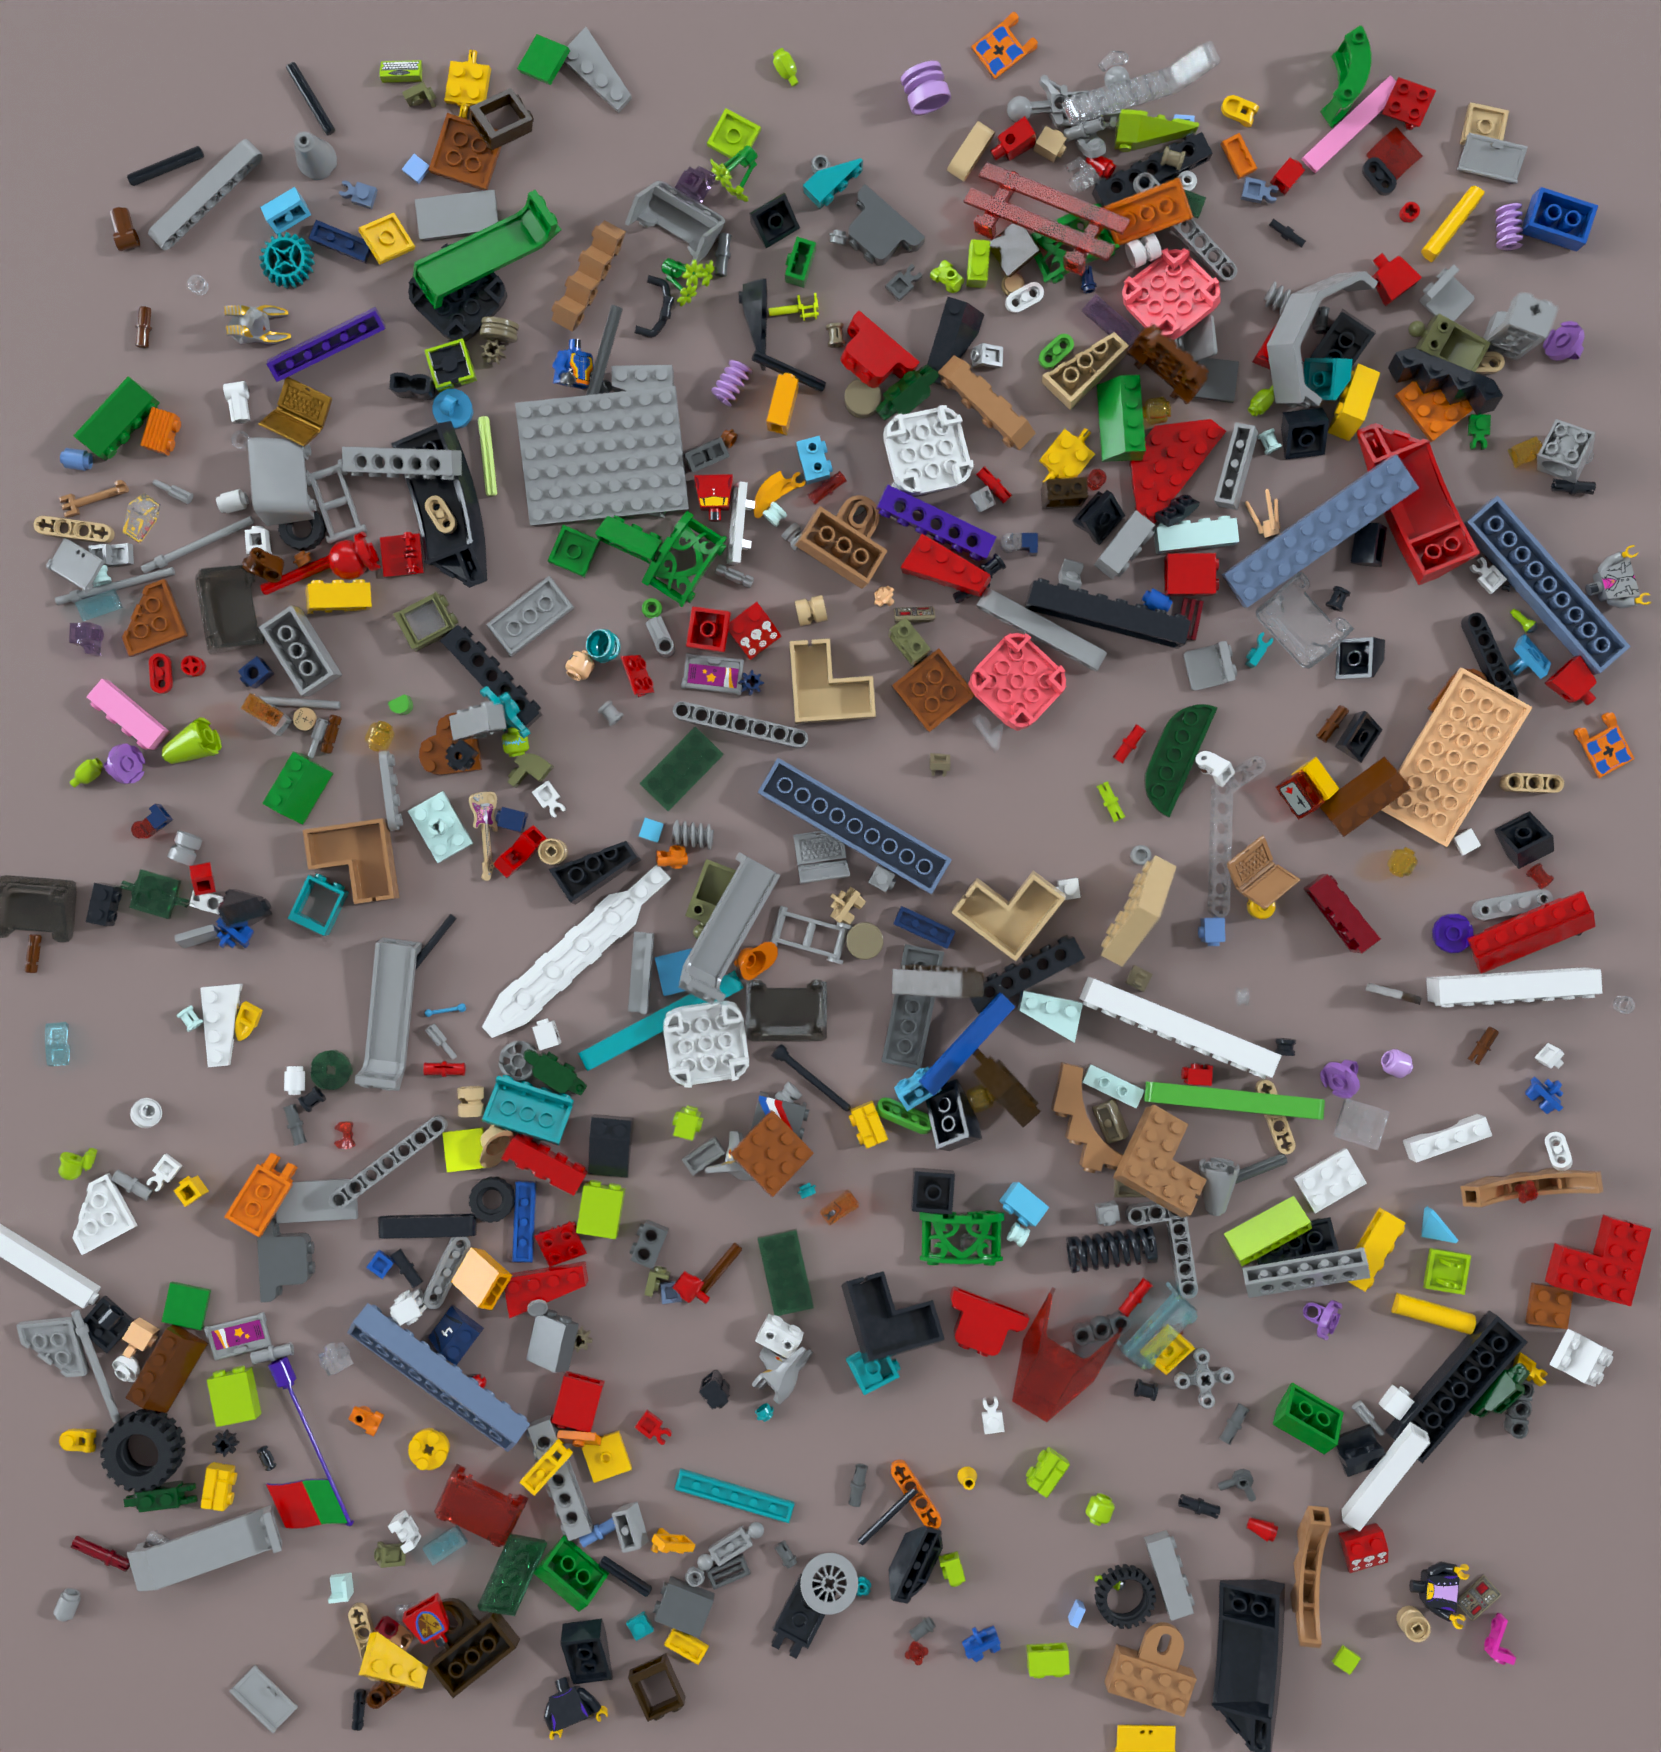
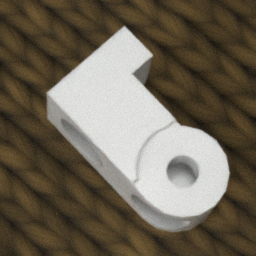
M1202 751L1196 756V763L1203 774L1212 775L1216 784L1221 787L1235 774L1231 762L1214 753Z
M193 890L189 906L219 914L217 908L220 902L224 900L222 895L213 893L195 896Z

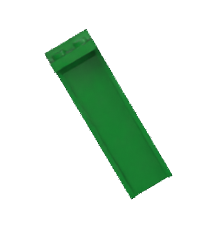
M536 190L528 193L525 206L516 214L414 263L413 277L434 309L442 306L444 296L543 248L561 231V228L554 213L550 212L547 208L544 198L541 195L539 196Z

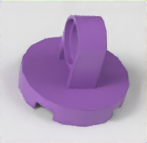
M1563 322L1560 324L1562 327L1556 331L1552 329L1549 332L1547 339L1544 341L1543 348L1547 356L1552 360L1558 361L1566 358L1578 360L1584 350L1582 346L1585 337L1584 330L1577 322Z
M119 744L109 752L108 759L103 766L107 773L117 782L131 784L139 781L144 775L142 764H145V759L142 752L136 746Z
M1346 1059L1341 1064L1330 1062L1320 1072V1079L1326 1088L1329 1086L1334 1090L1332 1093L1335 1096L1349 1099L1360 1088V1082L1356 1076L1358 1064L1355 1061Z
M1331 1300L1326 1308L1316 1303H1308L1304 1306L1303 1315L1310 1322L1318 1325L1317 1336L1319 1338L1328 1340L1329 1336L1327 1334L1334 1333L1341 1316L1337 1312L1338 1309H1342V1303ZM1311 1307L1318 1309V1315L1315 1318L1308 1316V1310Z

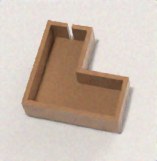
M381 818L303 830L308 870L349 865L354 904L399 898L387 819Z
M1152 1105L1145 1108L1113 1178L1181 1218L1190 1216L1198 1201L1195 1197L1200 1196L1207 1179L1172 1160L1189 1124L1158 1106Z

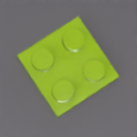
M725 108L707 141V146L731 159L740 150H743L746 145L752 148L761 131V127Z

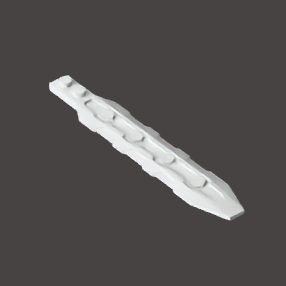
M656 864L628 891L608 895L579 925L569 930L557 945L535 961V965L523 976L513 981L499 994L482 1028L493 1038L527 1024L543 1009V1006L559 991H563L569 986L581 971L589 964H593L602 955L604 950L619 937L625 935L636 924L642 905L671 879L661 867H657Z

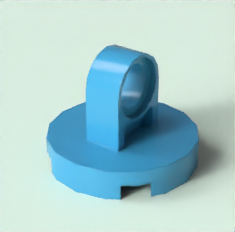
M446 389L440 392L432 405L436 421L438 423L451 421L454 430L465 427L473 416L470 398L463 391L457 389Z

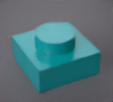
M645 1611L629 1619L626 1623L636 1641L654 1631V1627Z

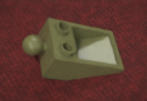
M1440 313L1430 320L1426 329L1421 321L1412 322L1408 329L1411 336H1421L1415 347L1416 349L1473 372H1476L1491 342Z
M707 859L685 915L701 921L693 929V935L696 939L702 933L736 872L732 868ZM696 906H700L702 908V912L697 914L695 913L694 908Z

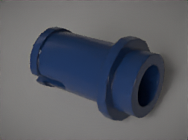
M1083 266L1079 269L1082 281L1081 290L1085 294L1093 293L1096 290L1097 284L1093 279L1092 266H1088V269L1087 266Z

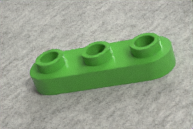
M887 1097L881 1098L876 1105L878 1115L884 1119L919 1134H928L932 1129L929 1115L914 1108L907 1111L902 1103Z

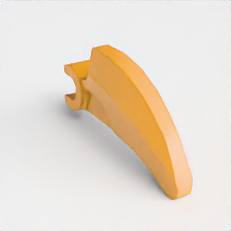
M778 471L764 481L754 500V517L757 519L761 518L764 510H767L772 502L777 501L796 488L804 487L805 481L797 483L795 480L801 473L796 472L792 478L785 479L782 472Z

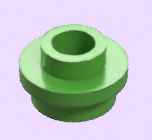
M647 599L642 605V612L650 619L658 617L662 612V605L657 599ZM651 605L656 607L654 612H649L648 610Z

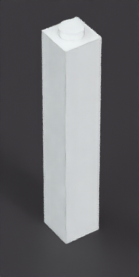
M0 1224V1257L81 1308H85L90 1304L93 1305L99 1298L98 1292L101 1288L99 1285Z
M1411 1422L1406 1426L1341 1509L1342 1521L1348 1527L1361 1531L1429 1445V1437L1426 1431Z

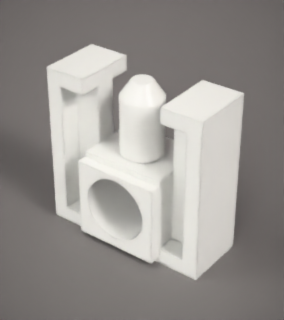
M406 1510L395 1515L388 1525L392 1533L396 1532L401 1542L406 1541L401 1546L404 1554L414 1549L421 1539L417 1525L412 1517L407 1514Z

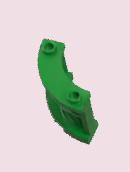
M1362 25L1347 33L1338 50L1331 56L1336 65L1339 83L1333 93V99L1320 111L1331 128L1349 111L1353 102L1365 87L1369 77L1371 47Z
M1101 203L1084 207L1079 213L1074 215L1071 212L1056 219L1058 224H1052L1048 228L1045 225L1031 234L1036 244L1048 252L1044 257L1042 252L1034 257L1045 283H1058L1064 279V275L1087 263L1101 258L1107 260L1115 255L1114 251L1120 248L1119 244H1115L1101 214L1103 212ZM1083 224V230L1078 229L1077 225ZM1067 228H1070L1077 235L1087 236L1086 243L1080 253L1060 249L1065 241ZM1054 235H1059L1061 237V240L1057 245H1053L1057 241L1053 239ZM1097 243H1103L1104 248H1100ZM1051 255H1054L1051 267L1056 262L1060 264V267L1051 273L1046 260ZM1066 260L1072 261L1071 263L1066 265Z
M686 511L675 525L670 537L666 538L659 549V555H657L655 561L651 562L641 581L646 586L651 585L678 602L680 607H683L687 602L689 604L692 602L696 595L694 590L715 557L717 555L721 556L727 547L724 544L727 539L726 536L721 537L693 518L694 515L689 511ZM692 530L697 532L699 535L696 537ZM704 537L714 543L715 546L712 549H707L705 546L709 542L704 541L700 544L699 540ZM681 538H684L686 543L689 539L691 540L690 543L684 546L679 544ZM693 546L696 554V566L688 570L676 572L677 562L671 553L672 549L683 551ZM703 554L709 555L703 563ZM666 561H672L673 563L671 572H669L670 566H664ZM696 574L693 581L690 582L688 577H691ZM656 577L669 580L668 585H666ZM673 580H677L678 589L681 584L686 585V591L683 595L671 588Z
M985 1210L967 1212V1215H956V1212H952V1214L919 1212V1220H922V1255H920V1260L927 1261L928 1265H939V1263H984L987 1266H994L996 1262L1003 1261V1256H1001V1221H1004L1003 1212ZM931 1222L936 1234H931ZM946 1224H951L953 1226V1229L951 1231L943 1233V1231H948V1229L945 1228ZM960 1224H965L968 1233L977 1238L964 1251L958 1250L947 1239L956 1234ZM978 1224L979 1228L977 1231H981V1233L974 1232L972 1226ZM990 1226H991V1235L988 1234L989 1229H990ZM931 1239L940 1240L934 1244V1248L939 1247L941 1249L940 1253H931ZM985 1239L991 1240V1253L989 1254L982 1252L984 1248H989V1245L984 1242Z

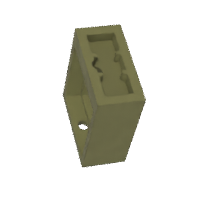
M906 617L889 630L888 637L912 667L929 654L930 647Z

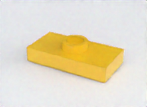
M674 1628L664 1642V1646L699 1665L709 1648V1645Z

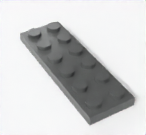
M905 944L901 965H939L942 967L944 952ZM894 995L881 1062L915 1069L921 1068L936 996Z

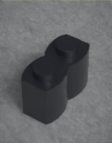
M402 372L390 374L389 389L397 397L412 398L415 396L421 400H430L435 397V384L429 376L424 374L410 376Z

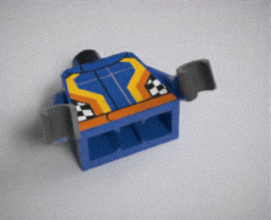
M569 339V349L559 351L552 364L555 370L553 383L578 389H587L594 368L593 357L591 353L581 351V340ZM604 380L599 393H609L613 389L612 384L608 380Z

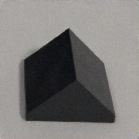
M785 193L749 213L750 223L766 249L800 229Z
M1358 712L1352 718L1335 747L1362 763L1383 729L1368 712Z

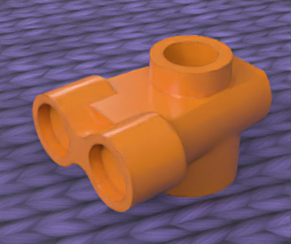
M672 845L669 847V852L656 851L657 867L671 865L674 869H680L683 865H687L688 856L687 852H685V847Z
M355 1406L348 1420L365 1429V1433L374 1437L384 1414L378 1411L375 1413L371 1412L367 1406Z

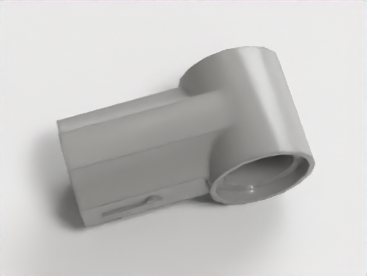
M654 617L645 624L658 653L662 657H671L675 652V645L662 617ZM663 643L671 644L668 651H661L660 648Z

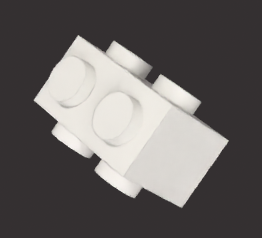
M421 1288L413 1292L407 1290L400 1294L394 1300L395 1303L390 1307L392 1310L390 1313L393 1320L398 1322L399 1325L404 1323L410 1325L417 1321L418 1317L427 1308L423 1301Z
M768 1314L757 1334L755 1342L788 1359L796 1352L804 1332L799 1327L784 1322L779 1316Z

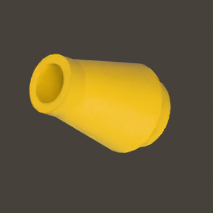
M963 1467L959 1470L957 1479L965 1489L971 1490L975 1486L977 1473L972 1467Z

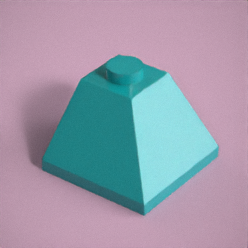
M1305 358L1303 373L1305 385L1320 396L1322 400H1336L1351 380L1353 359Z

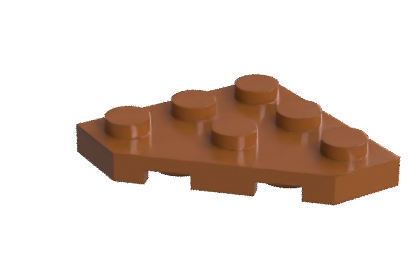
M166 579L144 587L142 598L134 609L127 631L125 630L122 636L130 657L188 636Z

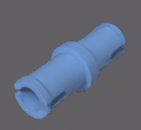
M613 1517L600 1525H594L590 1534L579 1537L581 1545L585 1548L598 1539L603 1540L605 1535L616 1530L615 1524H613L614 1520H612Z

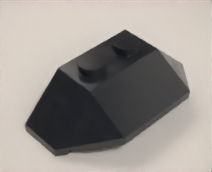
M922 1526L905 1533L888 1569L892 1601L908 1604L911 1598L926 1585L943 1549L942 1532L940 1529Z

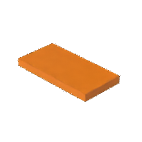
M1180 177L1102 208L1114 242L1119 245L1193 218Z

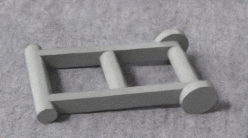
M342 459L338 460L337 465L313 473L306 470L307 484L309 487L313 486L329 536H326L328 544L352 537L362 531L367 532L365 524L361 525L344 476L348 472L343 471ZM338 473L345 496L324 503L316 480ZM348 504L356 527L334 534L327 511Z
M780 906L770 942L776 946L778 943L825 955L828 956V961L843 964V960L840 957L848 929H851L852 925L839 922L837 925L787 912V907ZM786 916L809 922L803 945L780 939ZM816 924L839 930L833 953L810 947Z

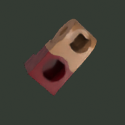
M388 1615L383 1616L373 1632L380 1633L404 1651L407 1650L414 1639L412 1633Z

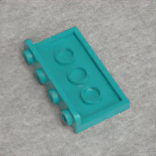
M507 1075L497 1076L496 1084L482 1122L559 1146L574 1105V1100L567 1094L560 1093L558 1095L545 1087L539 1089L526 1081L520 1083Z

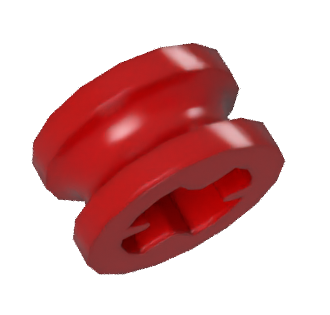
M1407 202L1400 210L1401 220L1406 223L1413 222L1420 214V207L1415 202ZM1408 208H1410L1411 212H1414L1412 216H1410L1409 213H1406Z

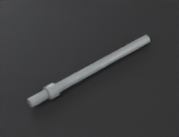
M249 516L169 554H161L155 557V560L142 565L141 569L144 573L158 567L161 569L175 559L254 524V520Z
M173 567L93 587L89 593L79 589L70 591V594L55 597V602L57 605L81 602L84 598L175 575Z
M79 1309L71 1312L76 1325L74 1329L77 1336L81 1338L112 1421L117 1422L121 1420V1417L89 1337V1328L87 1323H84Z

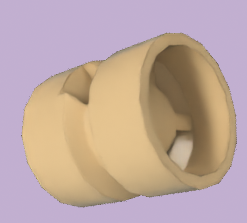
M822 595L811 597L810 601L806 599L795 601L800 627L810 625L812 621L816 623L828 621Z
M550 838L540 844L538 854L544 863L557 865L565 861L568 849L561 840Z
M466 1086L457 1088L458 1100L461 1101L458 1105V1116H483L485 1113L484 1103L481 1100L484 1098V1087Z
M1405 1606L1398 1611L1396 1616L1397 1624L1411 1641L1422 1642L1429 1637L1431 1632L1430 1624L1416 1607Z

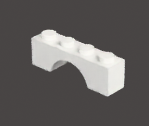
M1476 1114L1459 1120L1456 1125L1433 1133L1419 1134L1403 1140L1409 1159L1417 1163L1491 1137L1492 1133L1486 1117Z

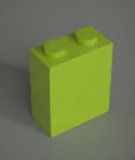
M590 1180L589 1183L586 1182L583 1187L576 1233L616 1239L619 1231L625 1188H621L620 1184L610 1183L609 1186L601 1185V1182L596 1180Z
M238 1366L229 1372H225V1369L213 1372V1375L207 1379L216 1427L255 1420L262 1414L252 1367Z

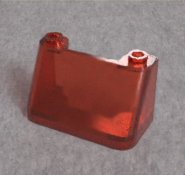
M457 1464L450 1474L434 1509L436 1517L441 1521H449L485 1538L496 1547L505 1546L529 1498L519 1494L518 1498H511L513 1495L511 1493L508 1496L473 1480V1475L471 1474L467 1477L464 1473L466 1468Z

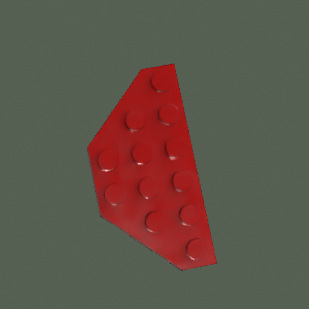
M1212 419L1154 426L1145 438L1146 451L1143 459L1129 461L1132 473L1133 495L1135 497V511H1138L1152 523H1155V512L1168 507L1171 500L1176 497L1226 433V430Z

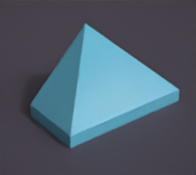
M1429 1207L1424 1208L1421 1237L1457 1243L1459 1240L1437 1213Z

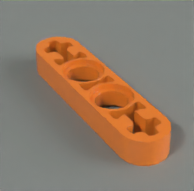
M901 1459L895 1460L891 1464L892 1477L904 1494L908 1492L905 1489L907 1482H914L919 1492L909 1503L925 1526L939 1528L941 1526V1516L908 1464ZM896 1466L904 1467L903 1473L906 1476L904 1479L900 1472L895 1473ZM918 1499H925L927 1505L924 1508L917 1507L916 1501ZM928 1510L933 1518L937 1517L936 1523L929 1522V1517L926 1513Z

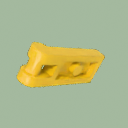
M559 1438L519 1482L534 1496L573 1453L570 1448L566 1449L562 1445L563 1442ZM556 1451L562 1455L559 1459L553 1455Z

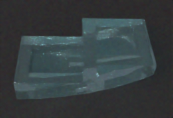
M66 1022L46 1023L45 1051L47 1066L69 1065L70 1045L67 1044L69 1024Z

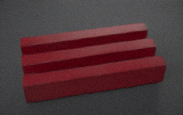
M1184 597L1180 614L1185 616L1187 603H1191L1187 620L1192 622L1194 607L1198 605L1192 636L1189 635V632L1187 636L1188 640L1195 641L1204 601Z

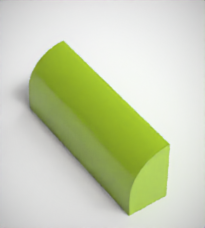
M1292 1196L1224 1233V1236L1238 1262L1243 1267L1312 1229V1226L1296 1198Z

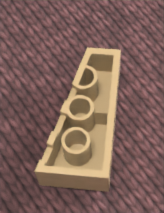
M1114 332L1092 345L1086 351L1078 353L1066 363L1063 362L1051 372L1048 371L1043 374L1042 384L1071 410L1127 355L1129 345Z

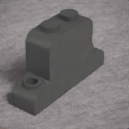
M864 184L858 191L856 203L862 212L849 226L848 238L850 246L856 251L859 249L869 263L873 264L874 262L879 266L886 264L900 247L911 252L918 251L925 242V236Z
M272 1218L262 1236H257L260 1302H271L282 1295L283 1285L305 1283L312 1277L316 1269L315 1262H312L315 1246L314 1242H311L310 1235L305 1232L280 1233L279 1224Z

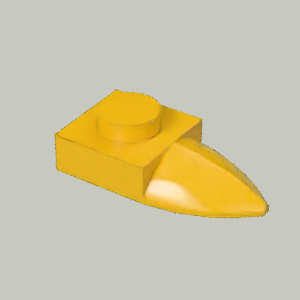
M247 1001L241 1004L235 1022V1033L238 1041L247 1038L253 1029L258 1026L263 1012L262 1009Z

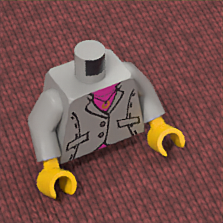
M1630 545L1626 551H1619L1608 556L1600 564L1598 572L1593 574L1594 583L1586 585V592L1589 596L1598 594L1600 602L1606 601L1608 605L1617 608L1638 606L1639 603L1648 606L1652 603H1644L1642 601L1644 596H1650V594L1642 593L1640 595L1630 558L1626 559V557L1633 558L1638 555V553L1634 555L1629 553V549L1636 545Z

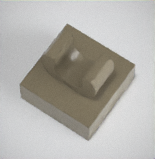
M930 753L932 776H935L936 770H942L943 777L946 776L947 771H950L949 754Z
M1133 965L1125 983L1144 992L1153 974Z

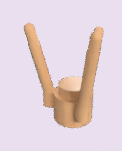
M1269 489L1265 490L1269 520L1263 521V526L1249 502H1245L1250 515L1258 527L1259 534L1263 533L1264 538L1280 534L1279 529H1281L1278 499H1274L1273 516Z

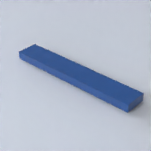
M999 993L918 1082L934 1096L1015 1006L1002 993Z

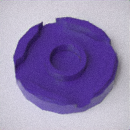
M1459 914L1441 916L1435 922L1432 929V938L1435 945L1447 953L1462 952L1470 946L1467 938L1474 935V929L1468 919Z

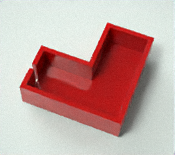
M1603 1215L1593 1253L1554 1243L1545 1282L1554 1287L1632 1306L1652 1229L1638 1223Z

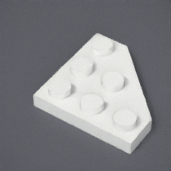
M110 1173L94 1180L88 1185L87 1196L82 1204L78 1217L79 1222L72 1237L81 1255L138 1226L114 1181H111L112 1176Z

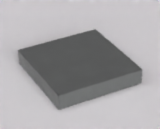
M1214 358L1198 361V365L1205 366L1209 373L1206 375L1207 382L1194 398L1233 403L1235 400L1239 362Z

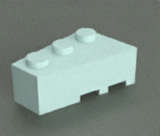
M1026 990L1020 993L1017 1008L1019 1011L1075 1043L1083 1003Z

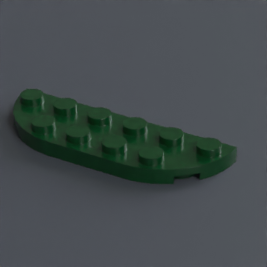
M1206 704L1186 707L1174 714L1162 731L1146 768L1144 784L1147 797L1153 807L1168 818L1173 811L1218 707Z

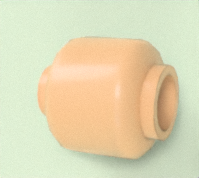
M582 650V652L574 651L565 664L567 675L576 681L586 680L595 667L592 657L585 650Z

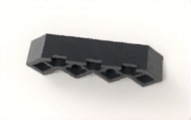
M1414 347L1396 352L1388 366L1396 383L1415 379L1423 394L1441 389L1450 405L1468 400L1476 415L1494 411L1503 397L1495 380Z

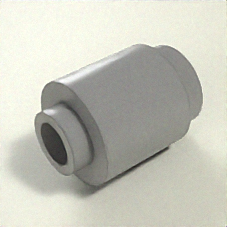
M66 1588L60 1594L53 1612L56 1619L64 1622L73 1619L81 1600L78 1590Z

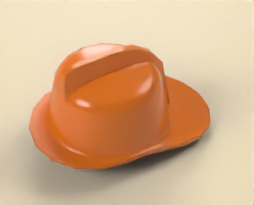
M764 942L755 948L746 947L741 950L734 961V965L739 968L745 980H752L773 965L778 955V948L772 942Z

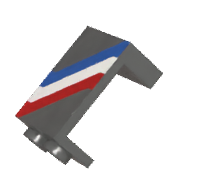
M760 1091L751 1130L770 1110H773L802 1140L804 1128H801L802 1122L807 1121L809 1109H806L807 1103L803 1102L802 1105L767 1097L768 1093Z

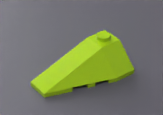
M1121 109L1116 124L1114 149H1119L1121 152H1130L1131 150H1138L1184 138L1189 134H1196L1199 123L1179 118L1169 121L1165 118V115L1159 114L1157 117H1150L1146 111Z

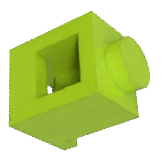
M958 1551L939 1556L944 1579L949 1580L950 1586L957 1587L962 1582H965Z

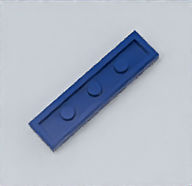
M516 1181L512 1262H533L536 1182Z

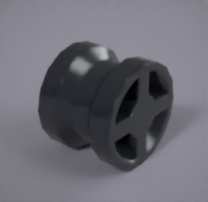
M1275 1039L1277 1043L1275 1053L1284 1056H1295L1293 1048L1296 1044V1039Z

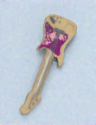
M478 792L469 797V804L474 814L473 827L478 828V825L481 824L484 855L481 878L484 881H488L494 868L489 826L492 827L493 832L498 831L494 818L497 796L494 792Z

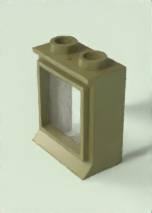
M436 591L413 605L393 613L411 649L416 652L445 637L459 623L455 614L449 612L447 608L449 603L446 597Z

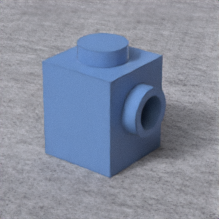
M1201 918V926L1198 927V937L1201 938V942L1207 943V946H1220V942H1225V918Z

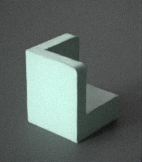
M352 1573L331 1575L330 1585L332 1594L328 1598V1603L349 1601L354 1593Z

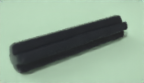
M603 1556L598 1565L600 1568L644 1597L650 1594L652 1586L608 1557Z

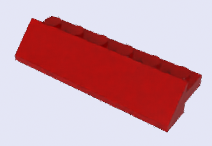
M1579 891L1563 899L1558 898L1488 927L1483 932L1467 938V941L1473 952L1472 956L1480 974H1483L1594 928V911L1591 910L1584 892Z

